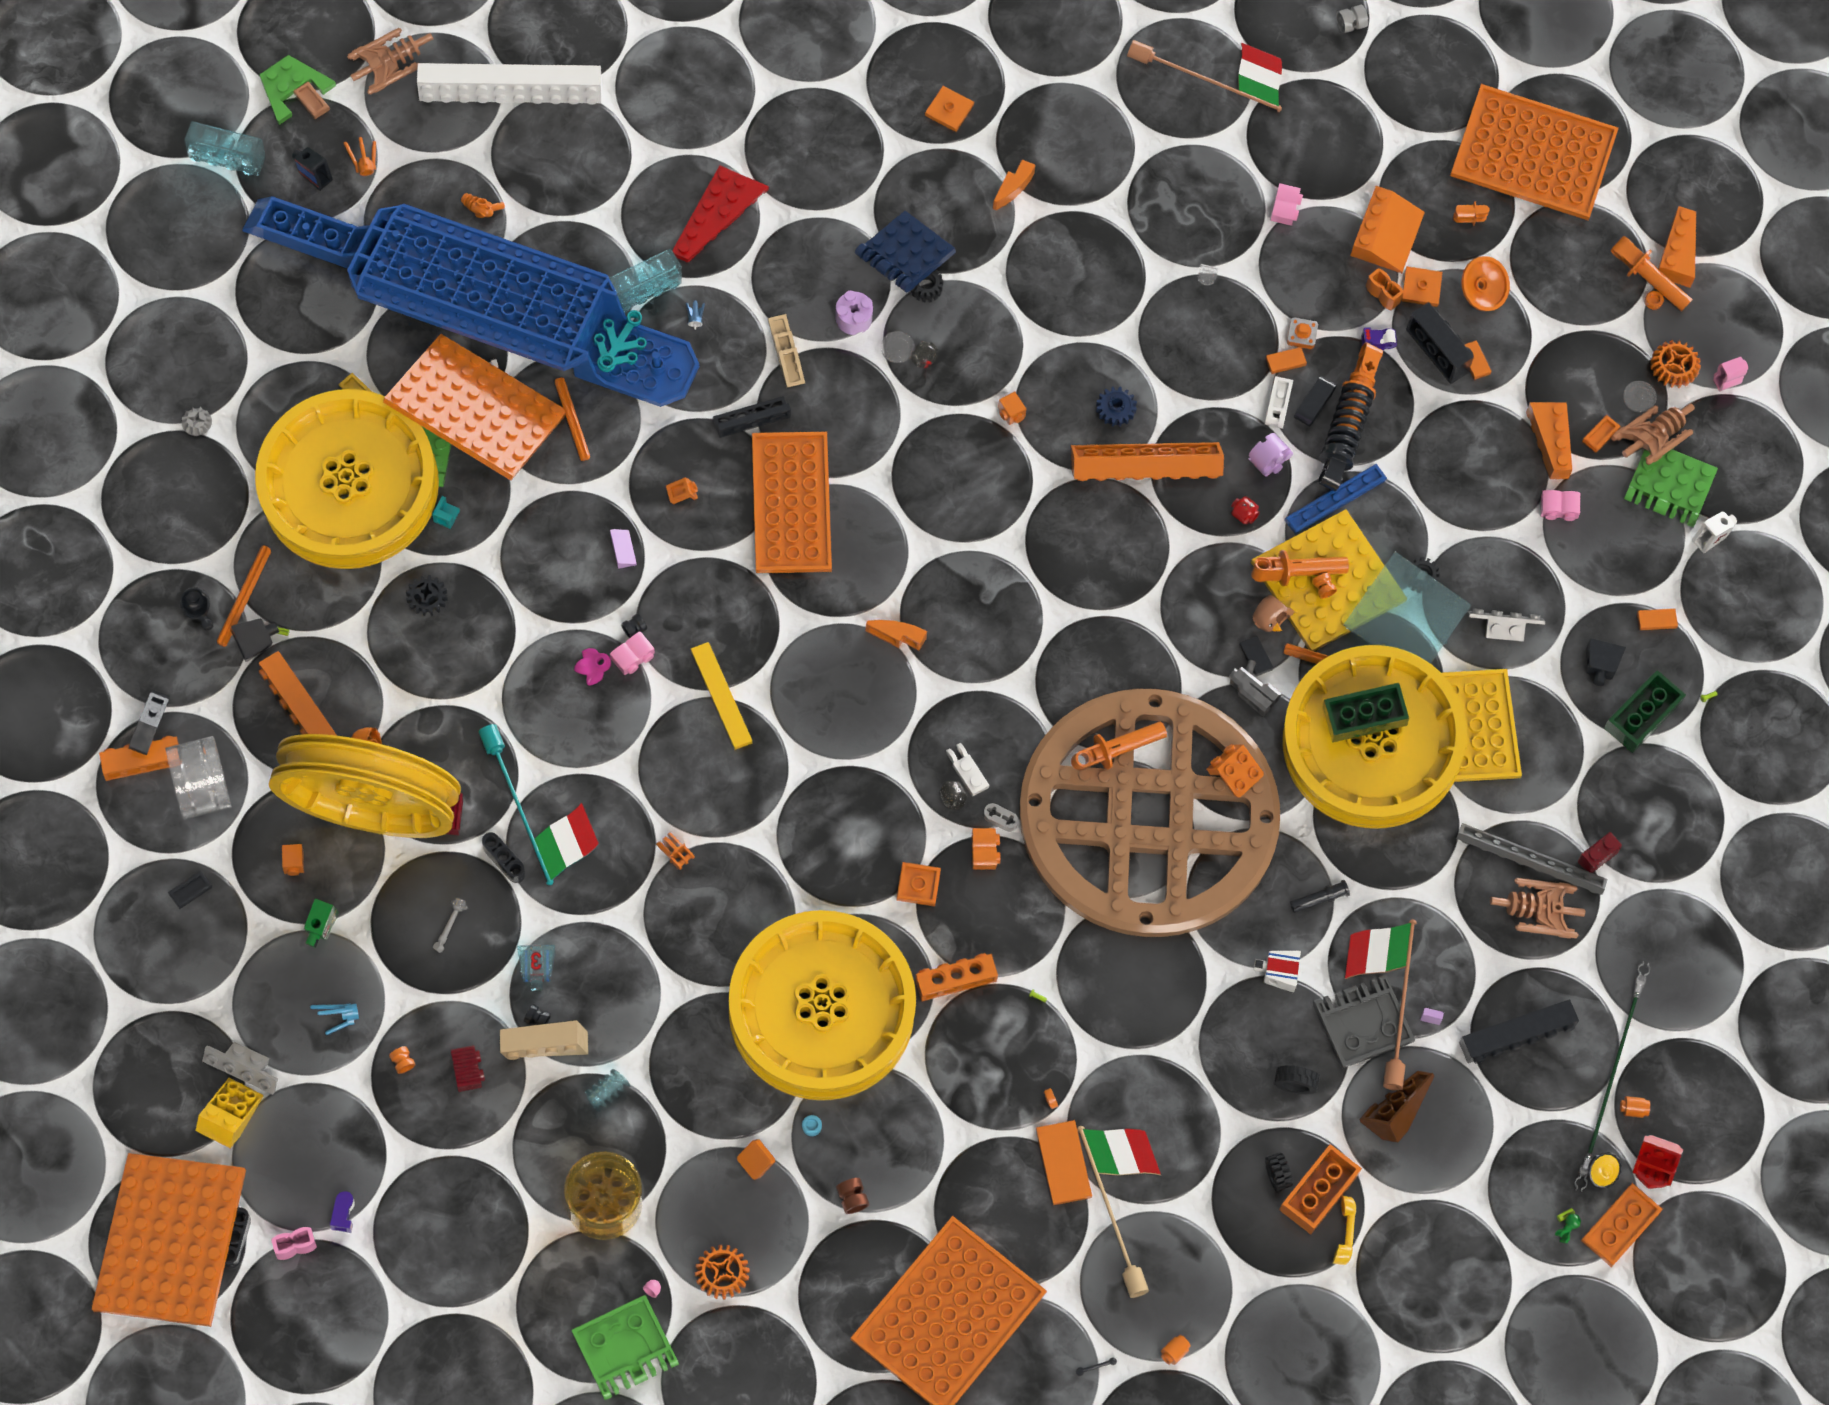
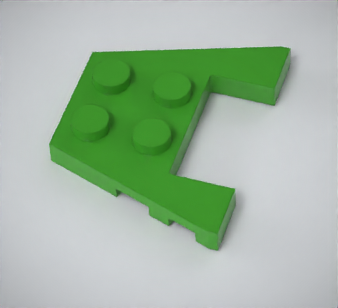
M290 55L260 74L261 82L279 125L292 117V112L283 101L292 96L295 89L307 82H312L324 95L336 87L334 80Z

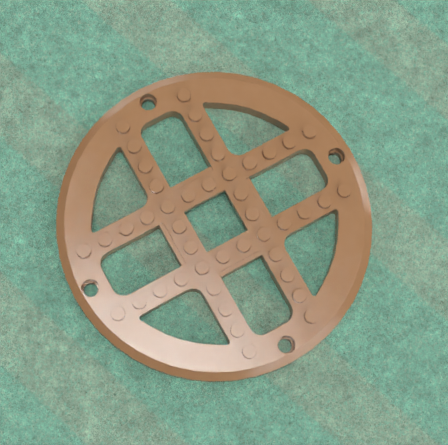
M1132 689L1106 694L1082 704L1060 719L1040 741L1030 759L1022 783L1019 804L1021 832L1026 851L1035 870L1050 891L1068 908L1090 922L1112 931L1142 937H1165L1196 931L1224 918L1239 907L1251 895L1265 875L1275 852L1280 828V802L1272 771L1265 756L1248 733L1232 718L1204 701L1189 695L1159 689ZM1155 701L1159 704V707H1152L1149 703ZM1140 720L1163 721L1171 726L1170 770L1133 768L1134 750L1113 757L1112 768L1108 770L1102 768L1077 770L1073 766L1061 765L1078 744L1093 733L1113 724L1115 726L1114 738L1135 731V724ZM1192 730L1211 741L1223 753L1224 749L1231 744H1243L1264 772L1263 777L1244 795L1235 797L1221 777L1196 775L1191 769ZM1056 789L1107 792L1106 823L1055 819L1050 813L1051 793ZM1132 792L1170 794L1169 828L1131 825ZM1194 799L1242 802L1246 804L1249 808V830L1244 833L1192 829ZM1036 800L1039 802V806H1031L1029 802ZM1267 817L1270 823H1263L1260 818ZM1057 843L1104 847L1109 855L1107 893H1104L1085 880L1068 862ZM1129 852L1167 855L1164 902L1159 904L1139 903L1129 898ZM1199 853L1240 857L1230 872L1217 884L1191 899L1186 898L1187 859L1189 855ZM1144 917L1148 918L1150 920V924H1142L1140 922V919Z

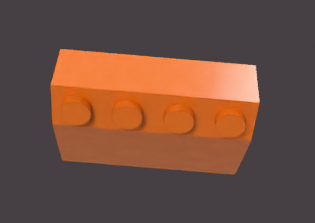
M1375 186L1350 256L1402 274L1425 212L1395 192Z

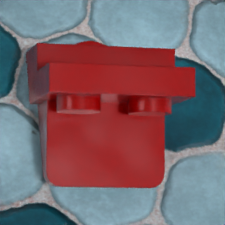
M1652 1135L1645 1136L1632 1173L1636 1174V1177L1648 1189L1671 1186L1683 1149L1678 1144Z

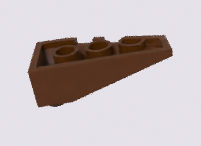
M1417 1071L1404 1081L1402 1090H1397L1394 1093L1389 1092L1385 1095L1386 1099L1380 1104L1374 1103L1359 1119L1360 1122L1382 1140L1398 1143L1410 1129L1433 1081L1434 1074Z

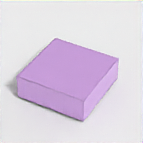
M1424 1008L1420 1021L1440 1025L1444 1013Z

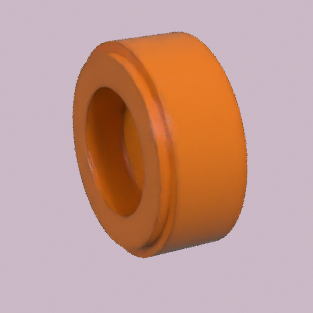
M1650 291L1647 293L1644 302L1649 309L1657 310L1662 306L1664 297L1658 291Z
M1052 1089L1045 1090L1044 1095L1050 1109L1058 1107Z

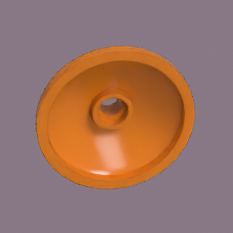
M1488 256L1478 257L1470 261L1463 271L1461 280L1462 290L1471 306L1480 311H1492L1505 303L1509 295L1510 281L1506 269L1498 260Z

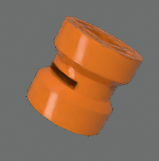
M1323 573L1312 580L1314 586L1318 588V595L1321 599L1328 598L1337 592L1336 586L1331 582L1332 578L1329 573Z
M406 1046L400 1047L389 1054L391 1061L396 1064L395 1069L398 1074L405 1073L415 1067V1062L412 1058H409L410 1052Z

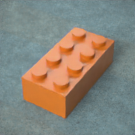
M1330 1144L1282 1203L1279 1210L1311 1235L1357 1178L1362 1168Z

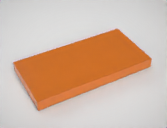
M1075 1120L1036 1127L1052 1204L1058 1205L1092 1198Z
M1631 1183L1581 1241L1612 1268L1663 1209L1635 1184Z

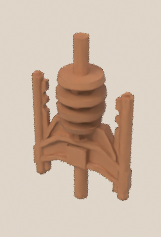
M397 28L365 46L353 50L348 54V59H353L354 61L360 57L368 62L369 65L351 74L352 80L356 81L373 72L375 74L374 84L369 86L367 91L371 95L418 70V63L414 62L410 67L406 66L404 70L397 71L399 69L397 61L401 60L405 64L406 60L404 57L406 56L412 61L414 59L412 53L414 52L419 56L421 53L418 47L433 40L431 33L415 41L409 35L407 36L409 41L406 43L401 38L399 40L402 45L398 47L396 42H394L393 46L395 49L391 51L384 44H386V41H391L392 38L400 36L402 30Z
M1691 403L1681 410L1672 407L1662 412L1652 423L1646 422V419H1650L1652 415L1658 413V406L1654 405L1631 423L1616 431L1611 436V439L1613 441H1619L1622 438L1633 440L1635 443L1622 452L1623 456L1627 458L1642 447L1650 453L1646 457V464L1650 465L1693 434V430L1685 429L1682 431V434L1677 435V438H1672L1668 441L1670 436L1684 427L1686 424L1685 416L1693 411L1695 407Z
M1516 878L1514 882L1518 884V887H1534L1542 891L1537 892L1535 898L1534 894L1527 893L1526 895L1525 892H1519L1518 894L1510 892L1507 899L1490 898V905L1505 906L1507 914L1511 916L1515 914L1519 918L1523 917V915L1525 918H1531L1533 915L1534 918L1536 917V921L1541 924L1533 926L1530 923L1526 925L1523 922H1519L1515 926L1516 931L1554 935L1562 938H1577L1578 933L1575 932V929L1567 927L1563 914L1585 916V909L1564 906L1563 897L1565 893L1573 894L1577 890L1576 886L1568 883Z

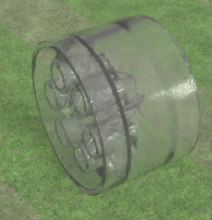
M214 736L165 747L183 820L232 808Z

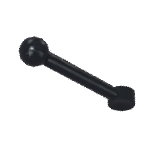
M1112 1357L1109 1361L1087 1368L1079 1367L1076 1370V1374L1082 1376L1087 1371L1110 1364L1116 1365L1117 1360Z

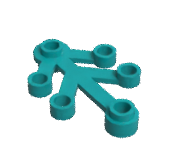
M632 310L628 313L626 318L627 324L618 338L614 330V321L606 319L603 322V329L607 331L611 345L608 353L604 344L605 336L601 333L594 336L593 342L598 346L600 353L597 366L601 371L610 372L615 368V365L623 363L633 365L637 362L638 356L634 352H629L625 356H615L620 351L634 348L638 350L645 349L647 341L642 337L634 341L625 342L633 327L641 323L642 315L639 311ZM631 318H635L637 321L632 322ZM610 323L612 326L607 327L605 324ZM596 338H601L603 341L598 342ZM638 342H643L644 345L640 346ZM633 356L635 360H630L628 357ZM603 362H609L610 365L606 366Z

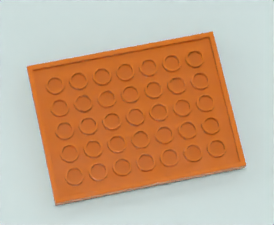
M1481 84L1450 176L1589 221L1618 127Z
M443 334L436 338L383 400V403L511 481L566 416L563 407Z
M128 1153L92 1310L94 1312L211 1327L246 1169L243 1167Z
M952 1216L850 1340L930 1405H956L1045 1296L1047 1290Z

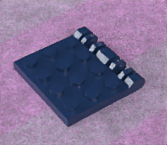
M907 211L902 212L869 241L860 244L855 250V254L865 262L872 259L870 266L890 281L897 278L895 285L906 293L911 291L956 253L955 247Z

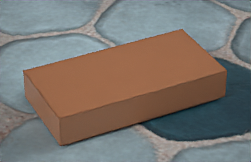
M309 82L293 91L294 95L314 119L330 110L327 103Z

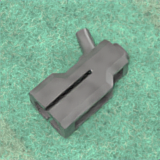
M1249 660L1246 670L1241 667L1239 669L1235 668L1229 675L1231 678L1229 684L1238 690V697L1260 715L1265 716L1271 709L1270 706L1273 707L1278 702L1281 693L1272 685L1262 684L1255 678L1252 673L1256 662Z

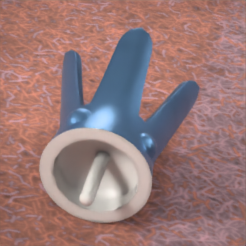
M696 300L693 302V310L686 303L689 316L688 325L694 327L695 330L696 327L703 325L702 315L705 303H703L702 308L698 310Z

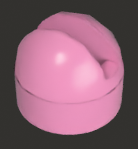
M656 1280L648 1281L643 1287L645 1293L653 1298H656L661 1291V1285Z

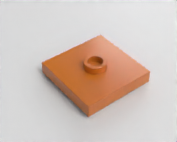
M942 86L926 110L925 116L957 132L974 106V101Z
M1406 266L1402 301L1422 305L1429 302L1432 306L1438 307L1443 272Z
M902 862L896 901L935 906L941 868Z

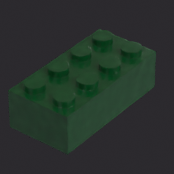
M1657 670L1607 721L1604 729L1630 752L1634 753L1682 703L1686 694Z
M1399 683L1324 699L1323 711L1332 743L1407 726L1409 721V715Z

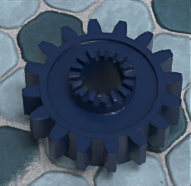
M1113 386L1110 392L1105 389L1104 394L1100 393L1099 400L1096 403V406H1098L1096 413H1100L1099 419H1103L1105 424L1109 423L1112 427L1114 425L1121 427L1123 423L1127 425L1129 419H1134V414H1136L1137 401L1133 400L1134 395H1128V389L1123 392L1122 387L1115 390Z

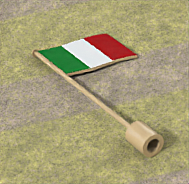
M1079 1126L1077 1131H1080L1128 1266L1124 1269L1125 1272L1122 1276L1130 1298L1142 1296L1149 1292L1142 1269L1130 1263L1099 1174L1131 1175L1146 1173L1161 1176L1145 1131L1138 1129L1100 1131L1089 1130Z

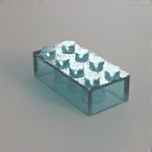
M191 121L185 137L188 157L196 162L202 161L212 166H222L231 171L238 170L247 175L259 176L266 158L263 141L260 138Z
M671 249L609 278L617 292L623 311L627 312L631 307L637 304L641 305L652 297L660 296L668 289L677 288L682 283L681 264Z

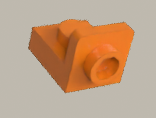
M686 477L666 485L669 500L672 504L687 498L698 499L696 493L698 488L695 482Z

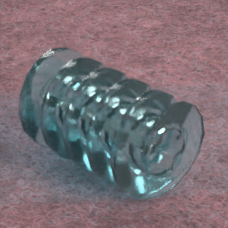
M612 1069L610 1075H604V1080H598V1085L593 1084L592 1090L587 1089L585 1092L590 1104L595 1110L600 1112L599 1105L606 1107L605 1100L612 1102L611 1095L618 1097L617 1090L624 1092L623 1085L630 1087V1083L620 1072Z

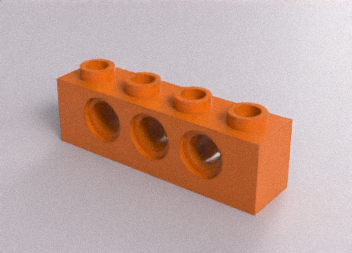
M983 953L975 956L974 959H960L955 964H941L936 969H922L916 974L915 981L921 1001H926L997 982L998 973L992 954L986 955ZM977 968L980 972L973 974L970 972V969ZM958 973L961 975V978L954 979L951 974ZM940 978L942 983L935 984L932 979Z

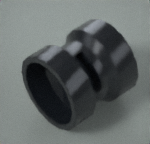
M638 613L632 616L631 620L621 623L623 631L629 638L638 632L647 630L645 621Z
M533 1004L527 1011L524 1022L528 1024L533 1023L534 1025L547 1024L551 1013L541 1011L538 1006Z

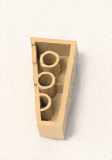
M577 1020L500 1029V1053L510 1060H515L519 1057L587 1055L588 1032Z

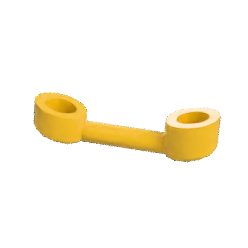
M1342 1196L1341 1211L1343 1216H1347L1345 1245H1338L1333 1258V1264L1346 1265L1349 1263L1353 1253L1356 1204L1352 1197Z

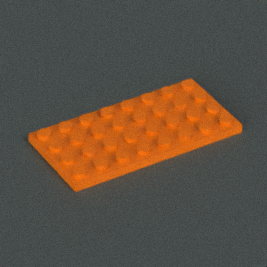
M827 432L752 433L756 573L832 572Z

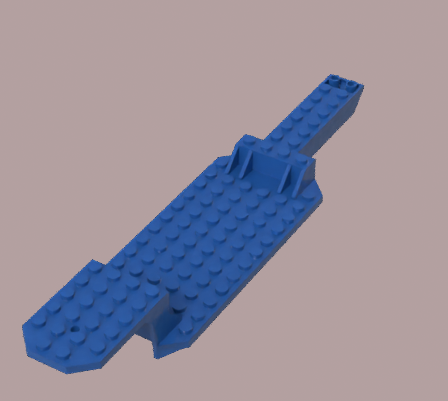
M271 196L257 200L242 229L243 232L348 268L351 286L355 290L358 299L562 371L573 368L577 378L659 407L685 398L700 367L690 342L639 324L633 327L625 342L634 341L642 337L647 341L645 349L638 350L634 348L620 351L615 356H625L629 352H634L638 356L637 362L633 365L628 363L615 365V368L610 372L601 371L597 366L600 353L598 346L593 342L594 336L598 333L605 336L604 344L608 353L611 345L607 331L603 329V322L606 319L614 321V330L617 338L627 324V316L623 311L617 292L608 275L406 204L378 209L370 225L355 226ZM610 323L605 324L607 327L612 326ZM596 338L598 342L603 341L601 338ZM638 342V345L643 346L644 343ZM633 356L628 357L630 360H635ZM603 362L606 366L610 365L609 362Z

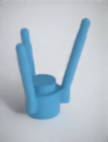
M356 1004L310 1006L311 1009H333L319 1011L318 1015L341 1013L342 1020H347L325 1032L326 1035L348 1025L355 1024L354 1020L359 1019Z

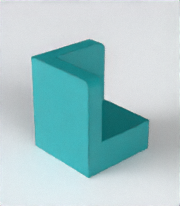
M442 496L432 514L433 522L451 529L460 509L448 504L446 497Z

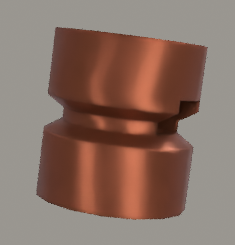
M852 1178L836 1186L839 1198L843 1199L842 1206L845 1214H853L869 1206L866 1194L862 1193L864 1187L860 1178Z

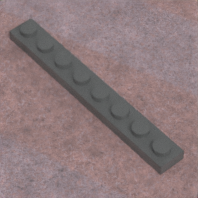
M1464 823L1461 824L1456 839L1461 840L1463 843L1474 845L1483 851L1492 852L1499 857L1510 859L1520 865L1531 867L1538 872L1549 874L1556 879L1567 881L1574 886L1588 889L1592 893L1603 895L1608 879Z

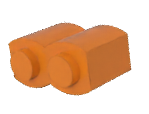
M1378 268L1369 275L1366 288L1371 295L1379 298L1380 303L1386 309L1393 310L1401 303L1404 294L1403 289L1399 284L1391 281L1385 271Z
M972 828L973 870L996 869L997 864H1000V852L996 850V845H1000V834H996V828Z

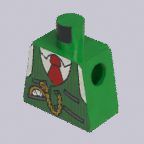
M318 899L314 900L304 926V930L309 934L305 944L316 948L320 938L327 940L339 914L334 905Z

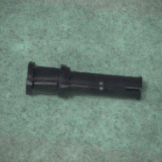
M1343 879L1338 884L1325 886L1324 890L1290 901V904L1293 905L1291 908L1296 913L1325 901L1334 902L1339 897L1350 896V891L1346 881Z

